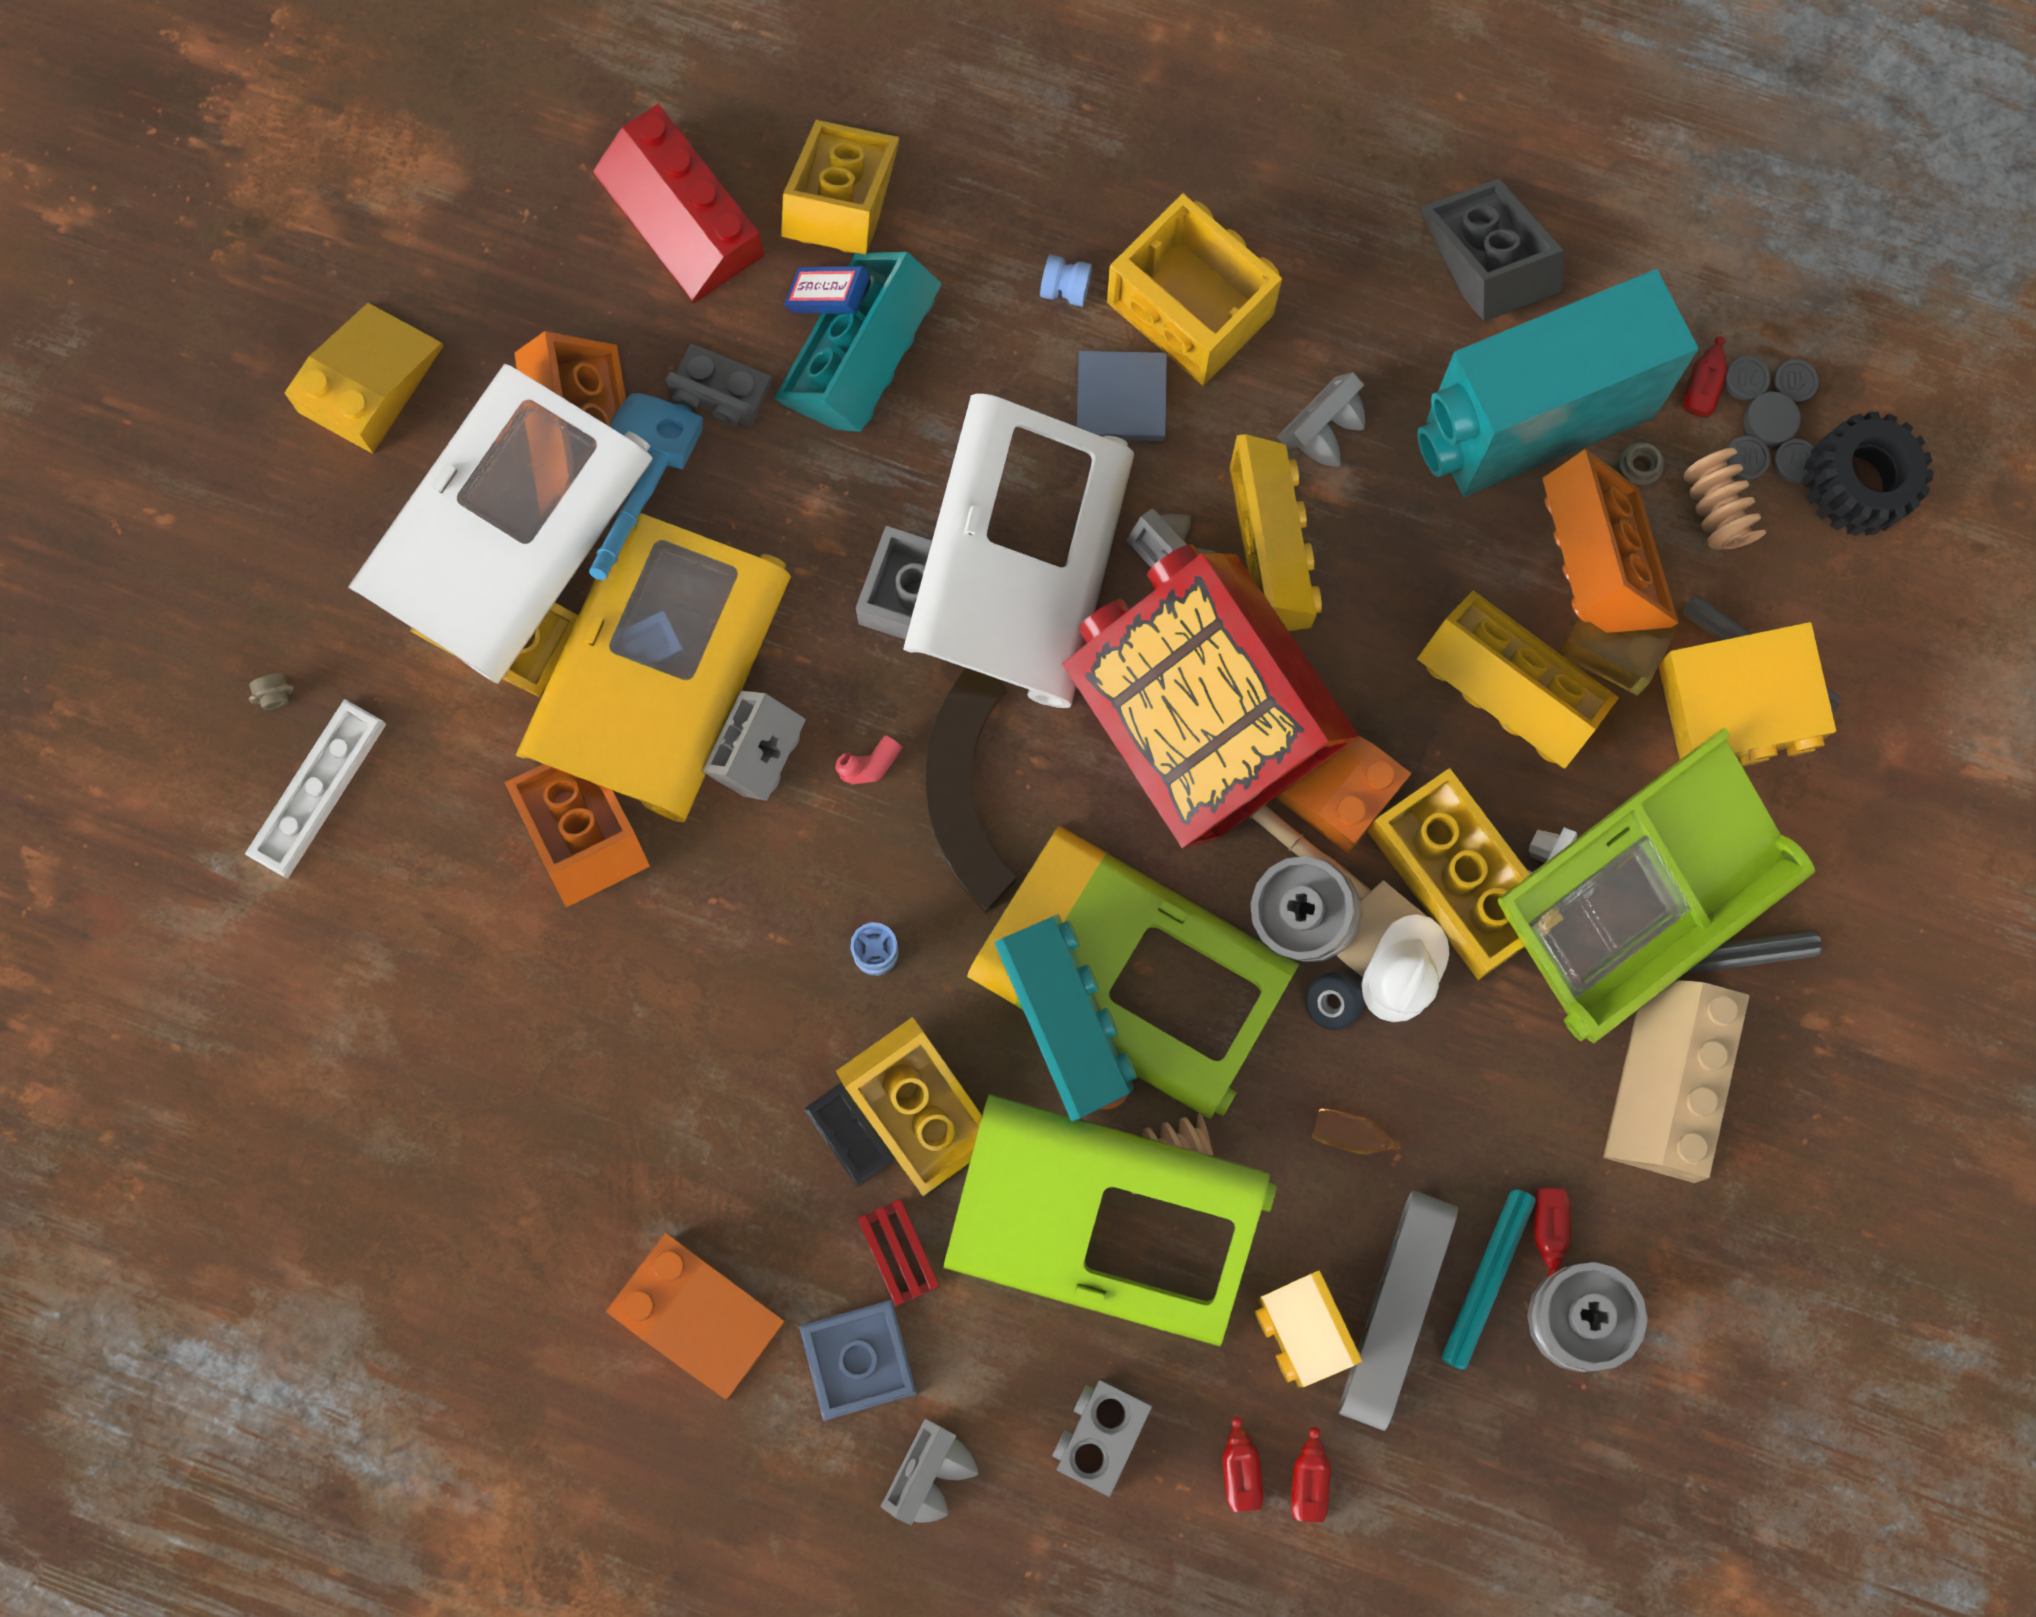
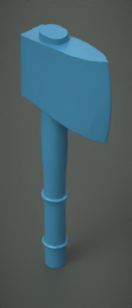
M631 393L613 417L609 427L622 435L630 431L641 437L650 445L647 453L650 454L653 460L627 496L621 511L616 513V520L602 547L596 552L597 556L589 570V573L595 579L605 580L613 564L617 563V557L631 529L636 526L637 518L642 508L652 496L666 467L684 468L703 428V417L693 413L690 407L680 403L672 404L642 393Z

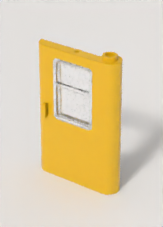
M640 513L636 526L631 529L617 557L618 561L613 564L605 580H594L516 756L523 759H533L641 801L647 809L660 816L677 822H685L705 777V773L702 770L743 689L791 575L785 570L786 564L774 556L762 554L759 558Z

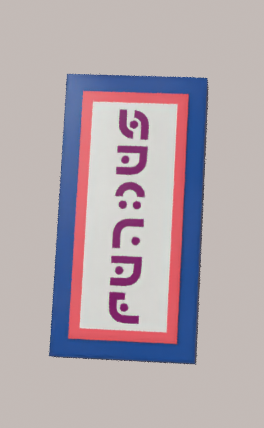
M862 266L798 267L784 306L792 313H857L871 274Z

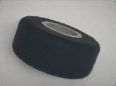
M1330 972L1320 976L1310 985L1306 993L1305 1003L1308 1014L1316 1024L1325 1029L1340 1030L1349 1026L1359 1017L1363 1009L1364 1000L1361 988L1354 979L1343 973ZM1330 994H1334L1340 999L1341 1006L1339 1008H1333L1328 1004V996Z

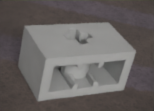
M741 691L702 772L743 797L767 801L770 793L776 789L780 782L782 768L790 752L795 749L799 742L800 731L806 719L766 693Z

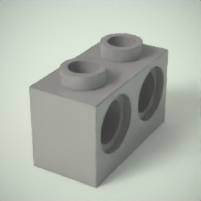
M1098 1380L1094 1389L1085 1385L1073 1412L1081 1415L1080 1420L1073 1433L1067 1430L1063 1431L1052 1457L1060 1460L1056 1470L1110 1497L1152 1406ZM1105 1399L1118 1401L1124 1411L1123 1420L1114 1428L1103 1427L1096 1417L1097 1407ZM1084 1444H1094L1102 1452V1464L1095 1472H1082L1075 1464L1076 1451Z

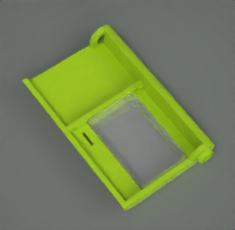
M1726 728L1718 730L1498 899L1503 913L1568 1016L1563 1019L1565 1025L1579 1041L1587 1038L1590 1042L1596 1043L1815 873L1812 861L1803 849L1793 840L1780 834L1727 740L1730 734Z

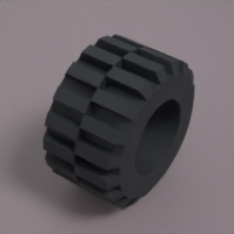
M1869 412L1864 417L1861 414L1851 416L1847 421H1843L1810 451L1813 455L1805 462L1804 469L1810 472L1803 477L1804 487L1811 488L1812 492L1806 496L1810 505L1816 503L1820 508L1816 514L1822 520L1825 517H1829L1832 520L1830 526L1838 531L1845 526L1847 527V534L1857 536L1864 531L1865 535L1868 536L1874 535L1880 530L1885 531L1921 505L1920 501L1927 497L1930 488L1926 485L1933 480L1934 472L1927 469V465L1932 462L1930 452H1923L1922 446L1926 442L1920 435L1915 438L1911 434L1914 427L1907 422L1903 425L1897 424V417L1891 414H1887L1881 419L1879 412ZM1853 457L1863 458L1875 466L1882 479V492L1871 490L1859 481L1853 469Z

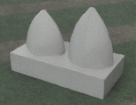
M1354 372L1334 377L1281 431L1277 438L1282 444H1286L1287 450L1299 448L1309 458L1320 464L1339 467L1341 465L1339 445L1328 422L1331 420L1338 426L1349 430H1363L1365 428V411L1362 400L1358 395V391L1364 384Z
M1152 508L1139 518L1126 541L1152 567L1167 554L1187 545L1184 541L1191 527V515L1175 513L1159 515ZM1196 548L1199 554L1215 553L1212 550Z
M925 1418L880 1507L893 1517L911 1526L913 1522H933L948 1515V1508L943 1494L933 1483L935 1478L962 1480L977 1476L979 1471L975 1460L963 1443L956 1439L957 1435Z

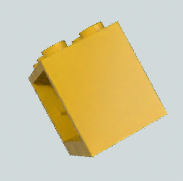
M1182 193L1110 265L1107 303L1158 348L1167 353L1174 362L1197 382L1204 386L1272 318L1282 278L1275 265L1264 257L1259 259L1253 254L1237 232L1232 229L1225 230L1218 224L1210 210L1199 201L1193 202Z
M1811 622L1673 650L1658 664L1679 760L1721 728H1726L1730 736L1727 740L1737 759L1741 760L1742 766L1769 761L1770 757L1778 755L1777 751L1786 749L1788 757L1816 751L1815 748L1825 746V738L1837 732Z

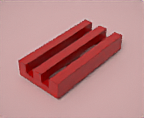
M901 1199L857 1218L896 1307L940 1287ZM897 1213L927 1281L919 1286L888 1219V1216ZM877 1221L881 1224L909 1290L902 1294L870 1225Z

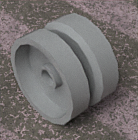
M1308 856L1286 858L1270 867L1256 883L1250 903L1252 923L1262 942L1277 954L1306 963L1327 961L1343 952L1356 937L1362 918L1360 896L1351 879L1328 862ZM1305 903H1311L1315 905L1314 914H1306V919H1304L1301 915V908Z
M1597 1262L1560 1268L1553 1275L1545 1277L1531 1295L1527 1314L1531 1337L1542 1355L1558 1367L1576 1372L1612 1369L1630 1359L1644 1340L1648 1321L1644 1298L1634 1282L1617 1268ZM1587 1310L1590 1313V1324L1588 1321L1581 1320V1311Z

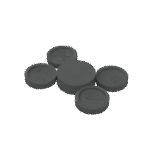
M1751 356L1735 359L1727 367L1725 387L1736 399L1752 402L1748 405L1743 415V426L1747 435L1736 438L1727 447L1735 448L1738 452L1727 461V464H1741L1743 466V470L1734 477L1746 481L1760 477L1770 465L1771 457L1768 448L1778 447L1773 457L1776 473L1789 483H1803V477L1810 472L1804 469L1805 462L1813 455L1810 451L1814 446L1804 439L1791 438L1798 431L1801 420L1796 404L1808 401L1818 389L1819 377L1815 368L1804 360H1788L1774 373L1773 388L1775 392L1764 393L1770 384V373L1766 365L1759 359Z

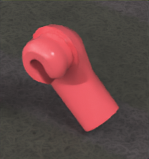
M884 735L871 755L856 756L849 752L844 753L837 759L835 768L840 778L846 783L854 785L877 782L883 778L903 747L894 739Z

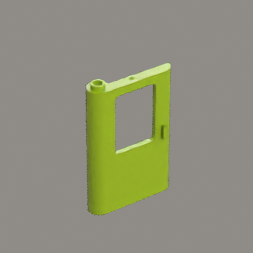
M989 1094L943 1268L1220 1347L1261 1210L1270 1212L1277 1184L1269 1182L1270 1172L1082 1119L1071 1122L1068 1115ZM1109 1187L1119 1188L1226 1218L1234 1223V1233L1217 1291L1212 1300H1199L1093 1270L1086 1265L1085 1256L1105 1189Z

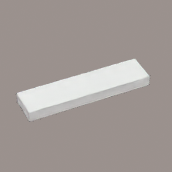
M344 699L247 849L245 855L288 879L386 726L385 722Z

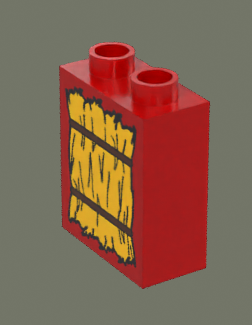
M1187 544L1172 551L1151 567L1147 577L1156 590L1130 609L1124 599H1119L1101 607L1086 618L1079 626L1078 631L1087 644L1062 663L1182 848L1219 840L1360 737L1238 555L1220 553L1199 554L1193 544Z

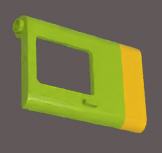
M1059 826L981 948L968 972L967 978L1023 1010L994 942L1059 914L1062 922L1069 920L1074 927L1080 946L1074 949L1081 966L1089 964L1099 986V990L1093 992L1100 1010L1108 1008L1118 1030V1034L1112 1036L1119 1054L1128 1053L1137 1077L1197 1113H1201L1202 1116L1209 1120L1215 1112L1224 1116L1237 1093L1229 1087L1300 963L1289 957L1277 954L1262 941L1066 828ZM1159 909L1171 915L1172 917L1178 919L1179 921L1183 922V924L1173 919L1172 917L1166 915L1165 913L1159 911ZM1155 927L1259 988L1260 996L1222 1060H1211L1111 1001L1109 997L1110 990L1149 928Z

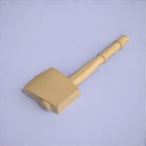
M1266 805L1250 816V819L1253 818L1288 847V851L1294 852L1298 857L1308 856L1326 861L1351 879L1360 896L1362 918L1356 937L1337 956L1362 977H1364L1366 968L1383 934L1391 923L1402 916L1414 914L1426 916L1384 880L1371 891L1337 861L1317 849L1303 837V834H1299Z

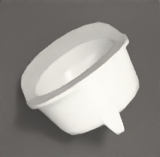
M1419 914L1402 916L1391 923L1383 934L1366 968L1361 983L1363 1000L1368 1009L1378 1018L1390 1022L1407 1021L1420 1014L1435 999L1439 982L1447 966L1449 944L1442 927L1433 919Z

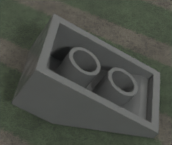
M1499 178L1422 207V216L1463 298L1483 321L1562 292L1564 250Z

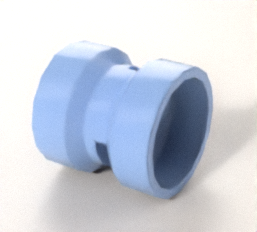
M1049 254L1043 273L1040 297L1054 300L1061 295L1062 298L1068 300L1069 304L1083 307L1090 284L1093 264L1079 261L1076 264L1066 265L1063 257Z
M875 922L864 924L855 931L851 938L850 948L856 965L862 972L868 975L880 976L888 973L895 967L899 957V948L895 934L886 925Z

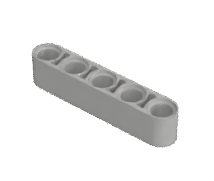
M1415 1190L1410 1192L1357 1348L1363 1362L1352 1366L1340 1400L1338 1414L1383 1431L1387 1429L1456 1222L1458 1206Z

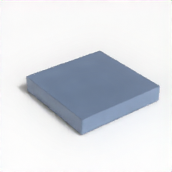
M1079 351L1077 427L1102 437L1114 436L1125 441L1165 442L1167 353Z
M892 1300L799 1326L823 1421L917 1394Z

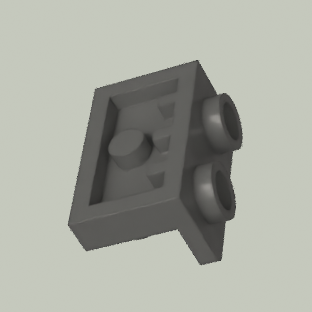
M690 343L677 372H669L666 383L670 395L676 403L686 405L692 410H696L698 406L713 412L712 414L716 419L727 425L736 426L740 423L751 428L770 389L772 378L769 374Z

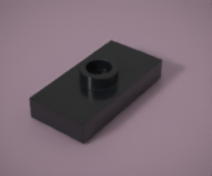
M842 1082L804 1108L857 1187H860L897 1161L845 1089Z

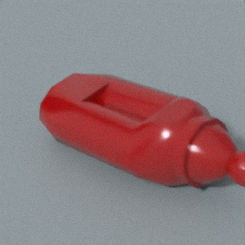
M1717 336L1714 340L1715 344L1705 350L1704 355L1694 363L1683 397V409L1690 414L1708 418L1717 407L1727 373L1726 355L1722 347L1726 341L1722 336Z
M1541 1188L1536 1190L1534 1196L1536 1198L1534 1205V1240L1537 1249L1541 1253V1259L1544 1260V1263L1550 1269L1548 1277L1558 1271L1557 1269L1565 1260V1254L1571 1244L1570 1199L1566 1189Z
M1234 1417L1231 1420L1234 1428L1229 1434L1227 1446L1222 1456L1227 1504L1231 1512L1262 1509L1264 1500L1259 1453L1251 1442V1437L1242 1428L1243 1419L1241 1417Z
M1317 1427L1310 1428V1438L1302 1447L1301 1454L1294 1463L1291 1512L1294 1520L1323 1523L1329 1506L1331 1466L1325 1455L1326 1449H1324L1319 1439L1321 1431Z

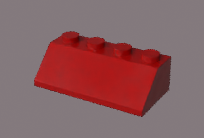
M659 103L621 128L595 167L594 175L693 304L764 256L760 234Z

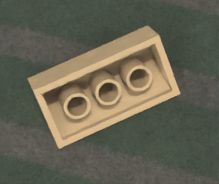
M1676 980L1636 1011L1603 1158L1692 1183L1710 1178L1750 995L1705 982Z

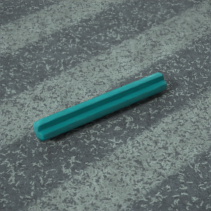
M1514 1189L1509 1193L1442 1353V1361L1454 1368L1465 1369L1469 1364L1536 1203V1198L1523 1190Z

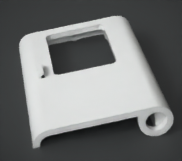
M971 395L903 650L911 653H925L1029 689L1027 696L1040 704L1056 708H1069L1072 705L1076 685L1062 663L1087 644L1078 628L1096 610L1134 459V452L1127 447L1128 443L1118 437L1096 435L993 395ZM1015 427H1021L1074 447L1091 456L1092 464L1067 562L1063 568L994 544L987 538L988 525Z

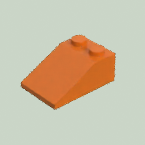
M1360 736L1288 788L1276 799L1348 855L1369 830L1374 820L1382 814L1404 787L1412 773L1376 745Z
M546 764L537 766L504 782L566 908L650 867L613 790Z
M666 1232L605 1311L644 1342L725 1400L729 1399L785 1323L778 1315Z

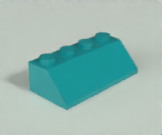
M908 252L854 254L848 266H862L871 274L857 313H821L774 397L777 402L834 430L861 432L863 427L871 420L874 407L883 390L892 382L894 370L904 352L913 344L914 334L924 316L932 309L935 302L934 298L942 285L937 278Z
M1057 914L995 941V946L1071 1122L1130 1094L1134 1089L1131 1080L1137 1078L1135 1068L1128 1053L1119 1054L1112 1036L1118 1034L1116 1024L1108 1008L1102 1010L1099 1008L1093 992L1099 990V986L1089 964L1081 966L1074 949L1079 947L1080 943L1069 920L1062 922L1060 915Z

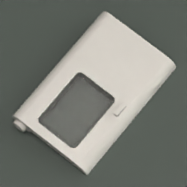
M504 364L348 588L359 593L453 653L484 677L499 684L652 462L653 458L647 453L650 445L633 432L627 431L625 435L620 434L512 366Z

